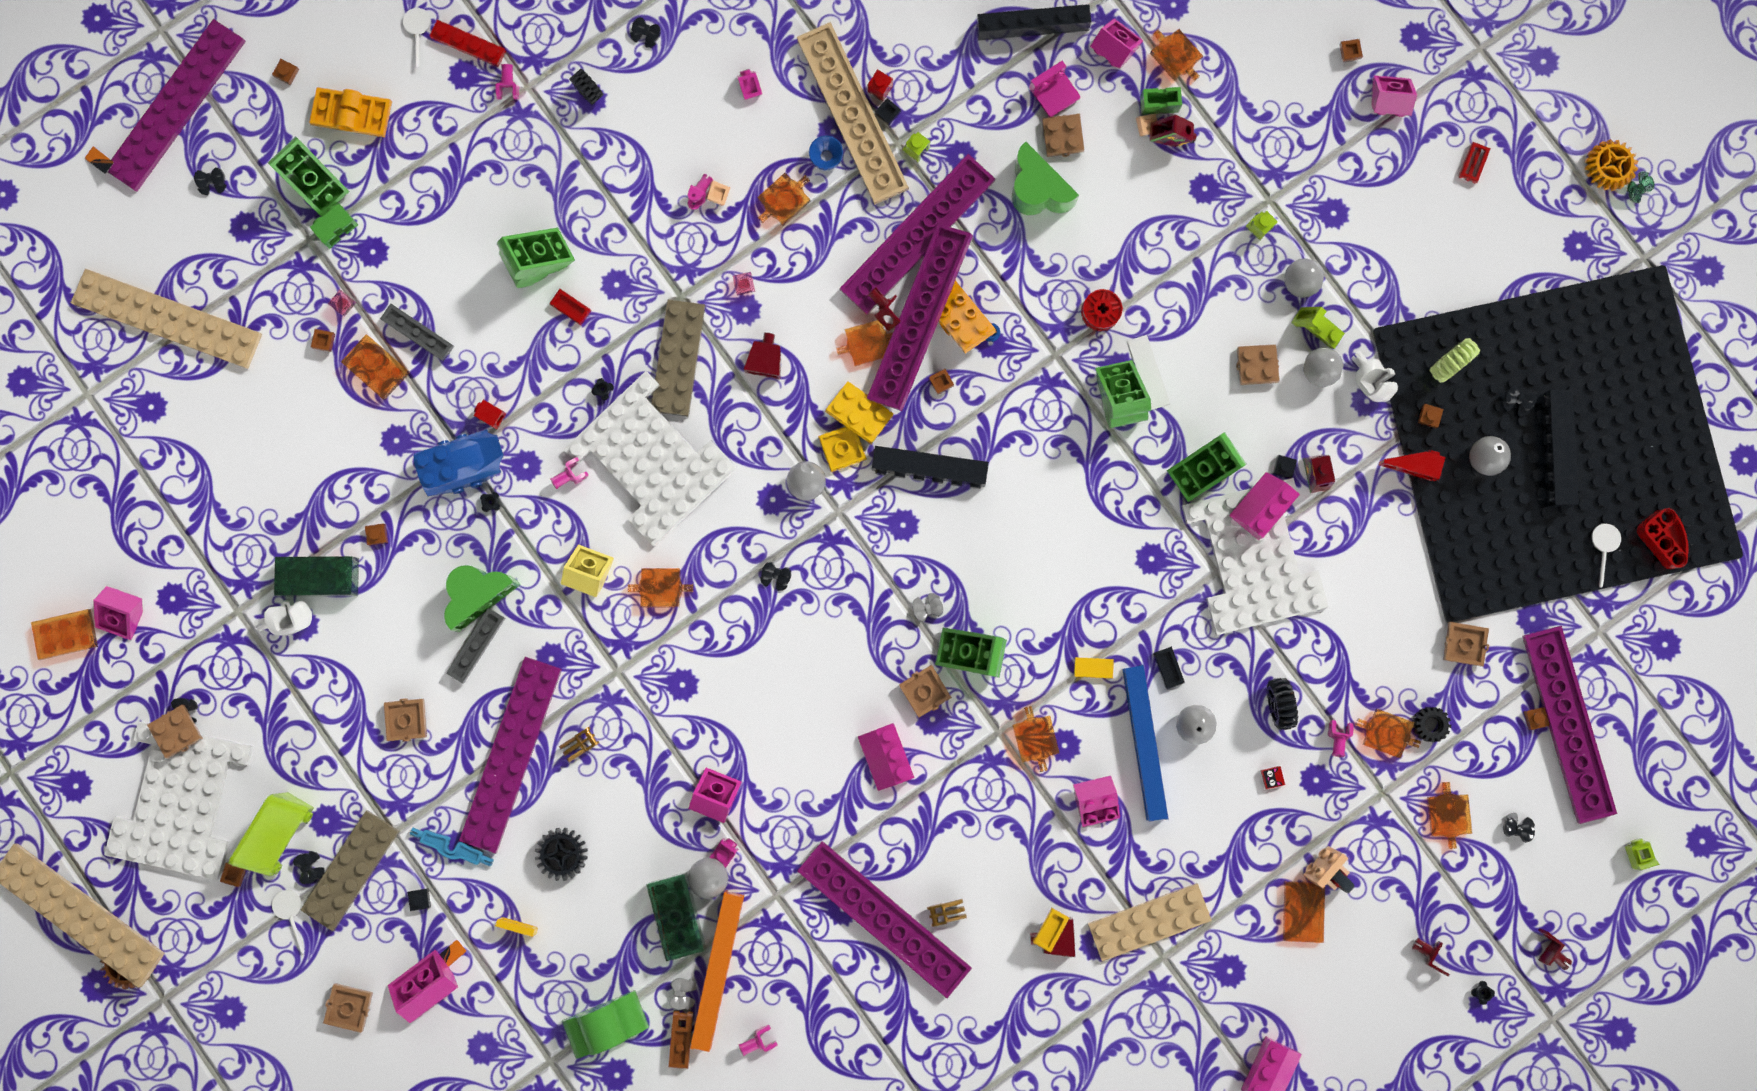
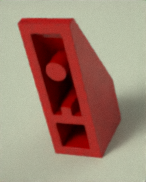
M1429 450L1428 452L1387 458L1380 461L1378 465L1434 482L1440 479L1445 457L1440 456V453L1437 451Z

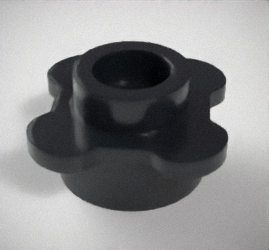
M599 378L591 392L593 395L600 396L602 400H607L614 386L612 383H607L604 379Z
M493 492L492 494H482L480 496L482 511H498L500 509L498 493Z
M1480 981L1479 985L1471 990V995L1476 997L1481 1005H1486L1495 996V991L1487 986V982Z

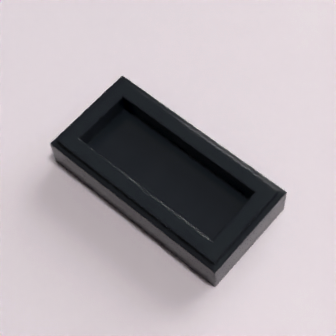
M1172 646L1153 653L1166 689L1185 683Z

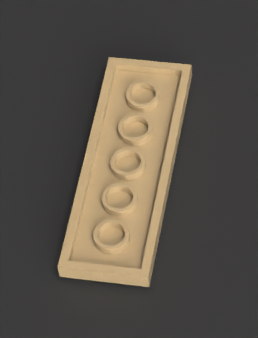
M1195 883L1088 923L1100 959L1105 961L1212 920L1199 885Z

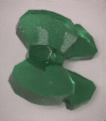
M1639 172L1638 185L1634 181L1629 182L1627 192H1629V199L1633 203H1640L1642 194L1651 192L1654 189V180L1651 176H1648L1649 172Z

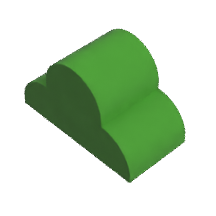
M296 136L267 162L321 217L327 213L331 206L336 205L350 192Z
M1024 142L1018 151L1015 163L1016 180L1011 196L1014 207L1025 215L1039 214L1045 208L1054 213L1070 211L1076 205L1079 194L1027 142Z
M558 227L503 236L497 242L500 250L499 255L517 288L531 286L549 274L562 270L575 261Z
M1133 360L1095 368L1108 427L1114 428L1147 421L1148 412L1151 411V398Z
M1224 432L1168 469L1167 472L1189 502L1247 464Z
M469 565L455 568L448 575L446 581V590L452 599L444 613L448 628L452 631L461 632L483 615L488 608H492L521 584L514 577L501 572L486 573Z
M942 627L935 665L1000 678L1007 640L998 636Z
M635 990L562 1020L576 1059L589 1054L595 1055L604 1052L649 1028Z

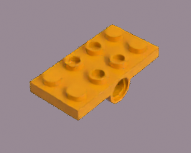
M317 87L309 123L312 126L385 138L392 101L390 99L362 95V93L352 89L337 91Z
M955 280L939 319V324L948 336L950 335L966 354L996 333V329Z

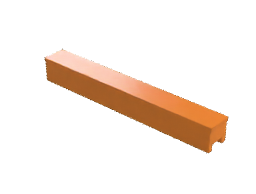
M728 890L724 892L690 1049L710 1052L744 900V895L728 892Z

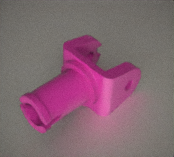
M501 64L502 81L495 85L497 100H502V88H512L513 98L518 100L519 86L513 82V65Z
M707 174L702 175L696 186L691 185L689 188L688 207L692 210L699 209L706 201V191L711 181H713L710 176L706 178Z
M577 457L566 462L565 471L550 478L556 489L570 480L578 484L589 476L587 472H583L575 477L570 468L579 461Z
M1330 720L1328 736L1334 739L1332 756L1345 757V744L1353 736V723L1347 724L1346 733L1336 732V720Z
M770 1025L755 1030L754 1038L739 1044L743 1056L757 1049L767 1052L778 1046L776 1041L764 1046L760 1035L770 1030Z

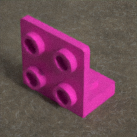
M1063 60L1032 79L1029 87L1049 118L1063 111L1081 97L1065 74L1067 66Z

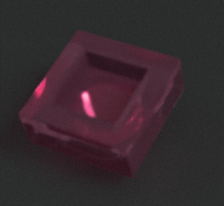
M751 272L733 276L737 296L756 292Z
M340 289L328 303V305L344 317L356 304L353 299Z

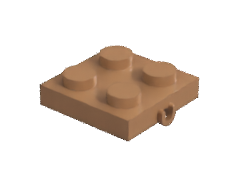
M1080 113L1058 115L1057 117L1043 119L1047 157L1059 155L1068 157L1073 153L1084 152Z
M1276 344L1238 346L1236 369L1239 370L1240 385L1279 383V360L1277 359Z
M1448 622L1443 660L1483 667L1485 654L1489 650V644H1487L1489 628Z
M932 665L919 673L918 671L913 673L912 677L899 684L918 718L931 710L935 711L939 708V705L952 698Z
M408 698L400 699V701L384 702L386 741L402 740L405 742L411 741V739L427 737L424 699L408 700Z
M181 705L170 712L168 711L167 714L161 715L160 718L147 724L166 759L179 752L187 751L189 746L203 739L185 705Z
M336 983L333 984L330 998L325 1004L327 1010L323 1024L360 1033L363 1032L366 1019L369 1016L368 1012L370 1011L369 1007L373 992Z

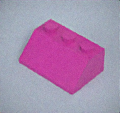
M1265 472L1229 516L1257 540H1260L1266 536L1300 494L1285 481Z
M894 723L857 736L878 791L914 778Z
M436 950L387 985L396 1013L409 1023L413 1022L458 988L454 974Z
M1265 1036L1241 1090L1285 1091L1302 1054Z

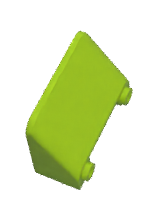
M289 792L269 795L232 854L229 864L267 876L277 875L283 866L278 861L300 823L304 822L307 824L313 816L311 812L314 807Z

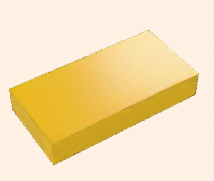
M1075 657L1074 677L1113 679L1114 659Z
M1051 907L1033 943L1051 953L1069 917Z
M505 917L497 919L495 924L496 927L531 937L535 936L538 931L536 926Z

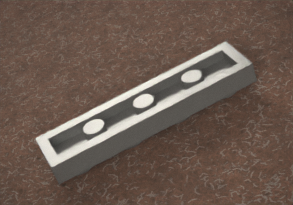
M391 303L380 318L443 362L454 348L451 343Z
M488 608L446 674L464 684L506 618Z

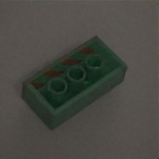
M353 556L275 557L274 596H358L359 558Z
M687 872L647 883L646 886L666 962L705 951L706 944L692 890L689 886Z

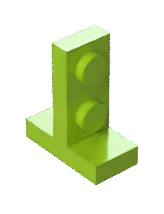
M1301 307L1291 323L1296 327H1305L1330 349H1335L1345 333L1324 316L1327 312L1324 308Z

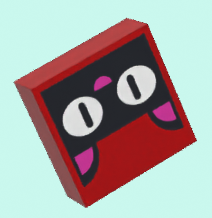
M1281 766L1260 770L1265 789L1285 785Z

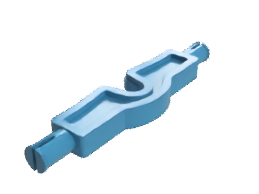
M414 827L411 829L413 832H410V835L420 838V843L437 849L446 858H460L476 865L483 863L489 867L494 862V859L484 856L483 851L461 841L451 851L449 849L451 840L449 836L435 833L428 829L424 831Z

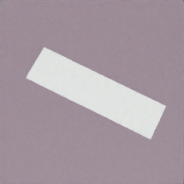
M1147 335L1127 341L1137 371L1151 398V410L1169 405L1170 401Z

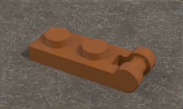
M679 1010L673 1011L668 1067L689 1068L694 1012L687 1011V1013H680ZM679 1021H686V1027L679 1026Z

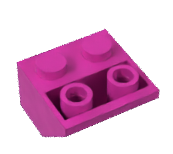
M1111 776L1073 785L1082 827L1120 818L1117 791Z

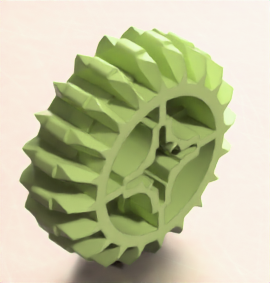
M1470 338L1463 340L1430 368L1432 376L1440 383L1451 378L1479 354L1480 349L1477 347L1478 345Z

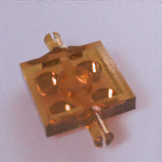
M1157 29L1152 35L1160 43L1151 50L1150 54L1174 81L1185 74H1188L1193 81H1196L1200 75L1193 67L1203 58V55L1180 29L1166 37Z
M786 173L781 175L757 197L766 210L758 219L764 223L772 216L784 226L811 202L802 189L810 182V179L804 175L796 182Z
M878 320L845 329L847 345L836 347L837 354L841 355L849 352L853 358L854 366L883 359L893 332L887 334L883 325Z
M641 568L640 583L628 584V592L640 593L641 608L680 607L682 592H694V584H682L680 568Z
M1032 706L1025 707L1027 719L1012 725L1021 762L1038 761L1040 772L1047 771L1045 759L1060 753L1050 715L1041 718L1034 717Z
M1377 708L1369 722L1359 718L1356 720L1360 723L1356 722L1355 726L1366 729V736L1363 741L1365 746L1400 759L1407 745L1417 749L1420 747L1413 742L1421 744V741L1411 738V730L1414 725L1412 721Z
M1442 782L1443 794L1427 797L1431 836L1448 837L1449 849H1457L1456 837L1462 834H1472L1468 794L1456 795L1451 793L1450 782Z

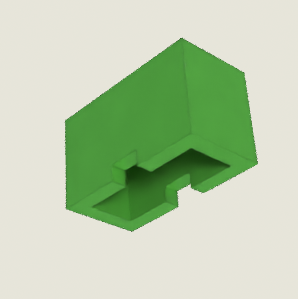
M1181 87L1143 89L1140 96L1141 115L1179 113L1182 107Z
M338 203L331 206L323 217L317 218L310 228L323 244L330 249L341 240L339 237L344 232L346 234L350 233L358 224L345 208Z

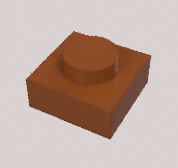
M1360 39L1341 41L1339 45L1343 62L1362 59L1363 53Z
M280 59L272 75L291 85L299 68Z
M314 329L311 348L331 352L335 333Z
M946 369L928 378L937 395L954 387V383Z
M1424 404L1418 423L1438 428L1443 409Z
M386 524L365 526L367 545L388 543Z
M1545 707L1524 711L1529 730L1550 726Z
M227 862L225 863L220 882L241 887L246 869L232 866Z

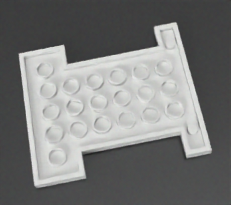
M645 371L584 429L564 451L572 459L577 457L579 459L576 462L577 464L590 452L600 460L641 505L628 520L655 547L722 484L737 467L712 440L698 452L691 447L647 399L660 384Z
M1294 478L1283 480L1297 491ZM1252 488L1182 505L1186 524L1205 520L1224 594L1206 598L1216 635L1329 607L1319 570L1300 575L1284 514L1266 536L1260 540H1257L1229 516Z
M138 721L134 741L152 744L133 820L118 816L113 818L104 855L220 880L230 841L213 838L211 835L229 763L249 765L253 746L201 735L203 739L189 746L187 751L179 752L166 759L147 726L149 723Z

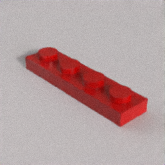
M440 20L436 21L430 33L431 39L498 68L506 53L505 48Z

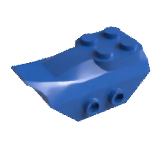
M488 429L468 436L467 434H462L455 437L456 440L450 442L444 440L438 442V446L414 453V465L426 495L429 497L452 492L453 494L462 493L464 488L470 486L471 488L480 487L483 485L482 482L488 481L501 473L499 465L504 454L498 436L488 433Z

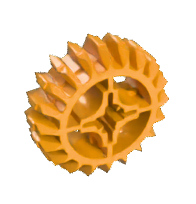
M1612 139L1606 142L1602 141L1595 145L1587 155L1588 158L1585 160V163L1588 165L1584 170H1588L1589 173L1586 177H1592L1591 183L1597 182V188L1603 185L1604 190L1609 188L1611 191H1615L1617 188L1622 189L1625 185L1630 184L1631 180L1636 176L1635 172L1638 170V167L1635 165L1638 164V160H1634V157L1637 153L1631 154L1632 147L1627 149L1626 143L1620 145L1619 140L1614 142ZM1599 159H1600L1601 162H1602V166H1601V167H1600V165H1599Z

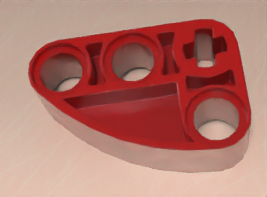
M1670 508L1658 510L1639 524L1637 527L1638 536L1664 567L1676 569L1687 564V534L1674 510ZM1662 514L1666 516V522L1662 520ZM1660 541L1664 543V549L1660 547ZM1673 556H1675L1677 559L1676 564H1674L1672 561Z

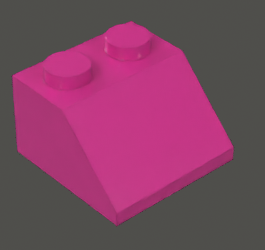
M1114 18L1101 28L1090 47L1094 49L1097 55L1105 57L1112 66L1120 69L1127 63L1144 40Z
M1374 75L1371 102L1374 113L1379 115L1395 114L1398 117L1412 116L1417 98L1412 79Z
M106 586L93 600L95 628L131 640L143 613L142 598Z
M706 767L692 795L688 809L725 823L742 782Z

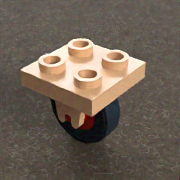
M1330 846L1319 852L1318 858L1307 866L1306 872L1303 874L1305 878L1321 888L1328 885L1333 890L1340 888L1349 894L1355 887L1353 882L1347 877L1350 872L1343 866L1348 857Z

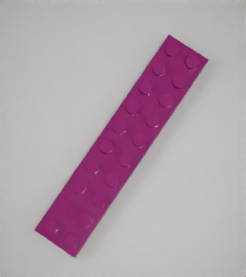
M213 19L111 160L114 163L108 170V173L138 192L246 41Z
M967 154L839 288L840 291L868 315L877 306L868 297L869 292L877 287L886 296L925 255L937 224L952 227L995 182L996 178L973 157Z
M937 224L899 317L901 322L895 327L867 399L899 411L903 410L973 238L971 233Z
M1562 626L1523 635L1522 638L1542 706L1545 707L1550 724V733L1577 823L1582 824L1616 815L1617 810Z
M524 657L459 841L495 854L498 852L562 672L561 668Z
M821 841L797 870L798 873L945 998L948 999L972 969L968 963L824 841Z

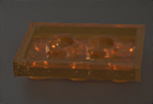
M367 334L341 361L342 364L383 400L410 373Z
M91 609L31 622L38 660L98 647Z
M1284 881V941L1324 943L1325 886L1321 888L1313 882Z

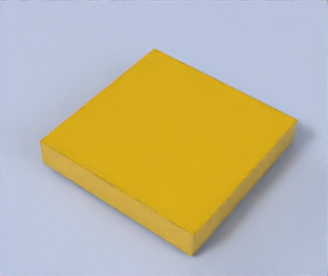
M846 426L818 436L831 472L867 460L859 436Z

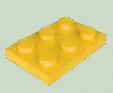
M847 381L825 412L872 445L894 413L881 404L867 399V394Z

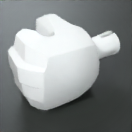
M1357 352L1355 354L1357 358L1352 356V361L1360 368L1355 375L1359 388L1374 402L1389 401L1398 390L1397 383L1385 382L1395 375L1394 370L1390 368L1384 369L1380 360L1368 361L1362 352Z
M287 599L283 601L282 606L269 607L264 613V618L254 621V626L261 624V626L255 628L257 631L269 629L274 635H291L310 625L312 611L306 602L298 601L294 603L293 599Z

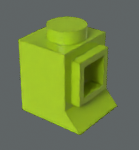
M919 132L913 133L902 150L919 162L924 149L927 151L930 149V140Z
M1266 210L1264 213H1258L1245 227L1261 240L1278 221Z
M1640 838L1632 840L1630 845L1624 846L1632 869L1642 871L1660 865L1655 858L1650 841H1644ZM1640 850L1643 851L1645 859H1641Z

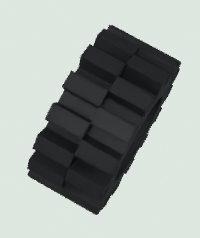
M581 68L569 78L579 93L591 105L604 95L595 81Z
M1437 707L1420 709V712L1415 714L1416 718L1412 720L1414 721L1412 728H1415L1414 733L1418 734V738L1426 742H1439L1441 739H1445L1446 734L1450 733L1448 729L1451 728V725H1449L1451 719L1447 718L1448 714ZM1429 717H1434L1438 721V729L1434 732H1429L1425 728V721Z

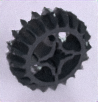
M1287 678L1269 680L1266 691L1270 716L1278 730H1289L1296 727L1299 718L1298 705L1292 685Z
M556 828L555 833L552 830L548 831L549 837L547 835L542 836L545 842L538 841L537 843L542 848L535 849L536 853H540V856H536L535 860L541 859L542 862L537 867L544 866L545 868L541 873L545 874L549 871V879L555 874V881H558L561 875L563 881L567 880L568 875L571 879L574 878V872L577 874L581 873L578 866L585 867L586 865L581 861L588 859V856L582 855V853L588 851V848L582 849L581 847L586 842L582 841L579 843L580 834L573 837L575 830H571L569 834L568 828H564L562 833L560 828ZM562 838L569 840L575 849L567 848ZM556 839L557 844H555L554 852L547 853L549 844ZM561 849H562V852H563V851H565V853L570 852L569 854L563 856L562 859H560L561 856H560V857H558V855L553 856V855L557 854L558 852H560ZM576 855L573 866L567 869L568 858ZM548 859L556 860L561 870L554 868Z

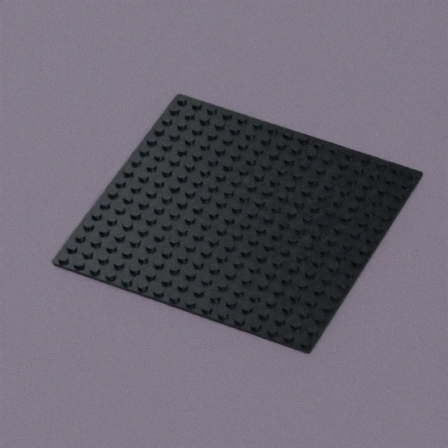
M1665 265L1377 327L1373 330L1381 364L1384 369L1390 368L1395 372V375L1385 382H1395L1398 385V390L1390 399L1403 455L1433 450L1439 452L1440 456L1445 457L1439 480L1433 482L1413 475H1409L1444 618L1447 623L1743 557L1732 510ZM1470 338L1478 345L1477 347L1480 349L1479 354L1451 378L1440 383L1432 376L1430 368L1463 340ZM1511 386H1517L1523 394L1532 392L1536 395V403L1527 415L1519 416L1517 414L1518 403H1515L1510 411L1503 407L1502 401H1505L1506 391ZM1549 390H1573L1579 504L1571 507H1548V502L1546 501V491L1548 490L1547 483L1545 482L1547 466L1544 462L1546 445L1543 443L1545 426L1542 424L1544 407H1542L1541 399L1543 393ZM1424 404L1443 409L1438 428L1418 423ZM1487 436L1502 439L1507 443L1511 452V461L1507 468L1501 473L1492 476L1477 472L1472 467L1469 459V452L1474 443ZM1666 508L1674 510L1685 528L1688 540L1687 564L1681 568L1667 569L1637 534L1639 524L1658 510ZM1662 514V520L1666 522V516ZM1601 524H1610L1620 532L1621 543L1616 550L1606 553L1603 587L1600 588L1602 551L1594 546L1592 532ZM1660 541V547L1664 549V543ZM1673 556L1672 558L1674 564L1677 563V559L1675 556Z

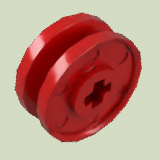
M1095 290L1087 296L1082 304V320L1087 327L1094 331H1107L1114 327L1121 318L1123 311L1122 302L1117 294L1111 290ZM1100 307H1102V310H1105L1103 314L1098 310Z

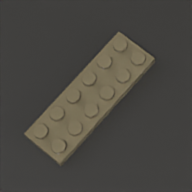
M667 300L655 378L660 386L653 392L652 405L660 413L689 417L706 308L705 304Z
M366 810L301 908V911L332 932L335 931L400 831L369 810Z

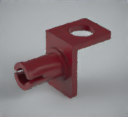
M877 287L872 289L868 297L878 306V311L874 316L887 331H890L901 322L889 308L897 296L894 295L890 299H886ZM885 315H888L893 319L892 324H889L884 320Z
M1539 928L1538 931L1551 942L1538 960L1547 966H1551L1555 962L1563 970H1567L1569 966L1565 963L1567 962L1571 965L1572 960L1561 953L1565 945L1548 931Z
M1417 938L1415 942L1422 947L1413 944L1412 949L1427 956L1426 965L1449 977V973L1432 964L1443 943L1438 941L1435 946H1431Z

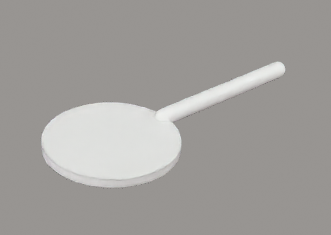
M413 8L406 12L403 17L404 28L409 33L415 35L416 68L419 67V34L426 32L431 25L430 15L421 8Z
M1601 524L1592 532L1594 546L1602 551L1600 588L1603 587L1606 553L1616 550L1621 543L1620 532L1610 524Z
M292 890L280 891L273 898L272 910L277 917L290 920L299 950L303 954L304 948L293 919L301 910V898Z

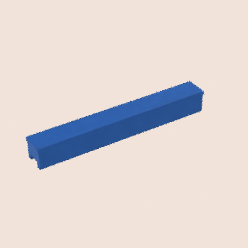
M1144 664L1123 668L1122 672L1146 820H1169Z

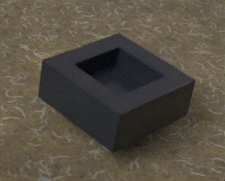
M888 98L875 111V114L888 126L901 113V109Z
M1277 455L1272 474L1291 479L1297 460Z
M429 888L407 892L410 911L431 908Z

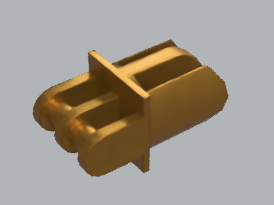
M587 727L559 746L560 749H563L577 740L578 743L563 752L564 756L580 747L582 748L567 759L568 762H571L599 744V741H596L594 738L595 735L590 732V727ZM585 733L587 738L583 740L581 735ZM590 741L591 746L587 747L585 742Z
M963 899L927 907L931 914L929 918H932L933 922L931 926L935 927L967 918L966 914L947 918L948 915L965 911L964 906L945 910L947 907L962 904ZM941 907L942 912L936 913L935 908ZM944 916V921L938 922L937 917Z

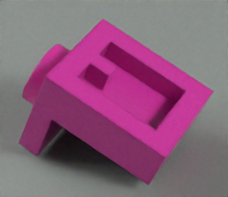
M746 69L741 71L739 76H736L744 100L762 95L755 71Z
M723 838L709 858L722 862L726 868L739 850L736 847L737 843L730 838H727V840Z

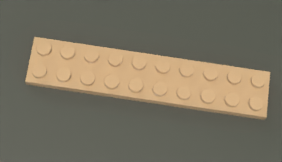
M831 22L798 36L797 41L874 205L909 190Z
M88 269L84 270L71 301V304L246 369H249L262 334Z
M13 844L0 862V884L135 986L142 987L164 956L165 953L19 844Z

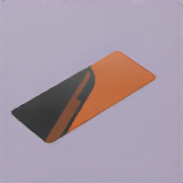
M94 146L85 156L87 161L104 174L108 172L114 163Z
M455 940L440 953V956L449 967L466 952V949L458 940Z

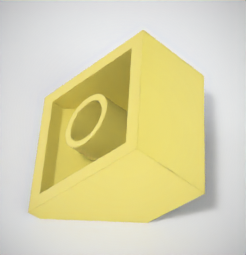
M578 545L563 568L561 584L597 597L604 586L614 558Z

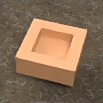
M1156 114L1136 118L1139 136L1150 135L1151 122L1157 121Z
M711 181L706 200L724 206L730 187L716 181Z

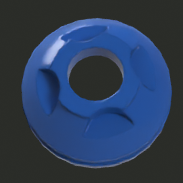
M820 136L811 143L809 157L815 167L821 170H831L836 168L842 161L843 148L836 138ZM823 152H830L832 158L829 161L822 160L821 154Z

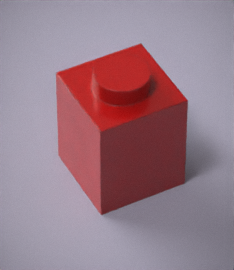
M877 69L867 84V92L884 102L893 88V78Z
M483 399L482 402L476 405L474 409L475 414L473 415L497 430L506 413Z

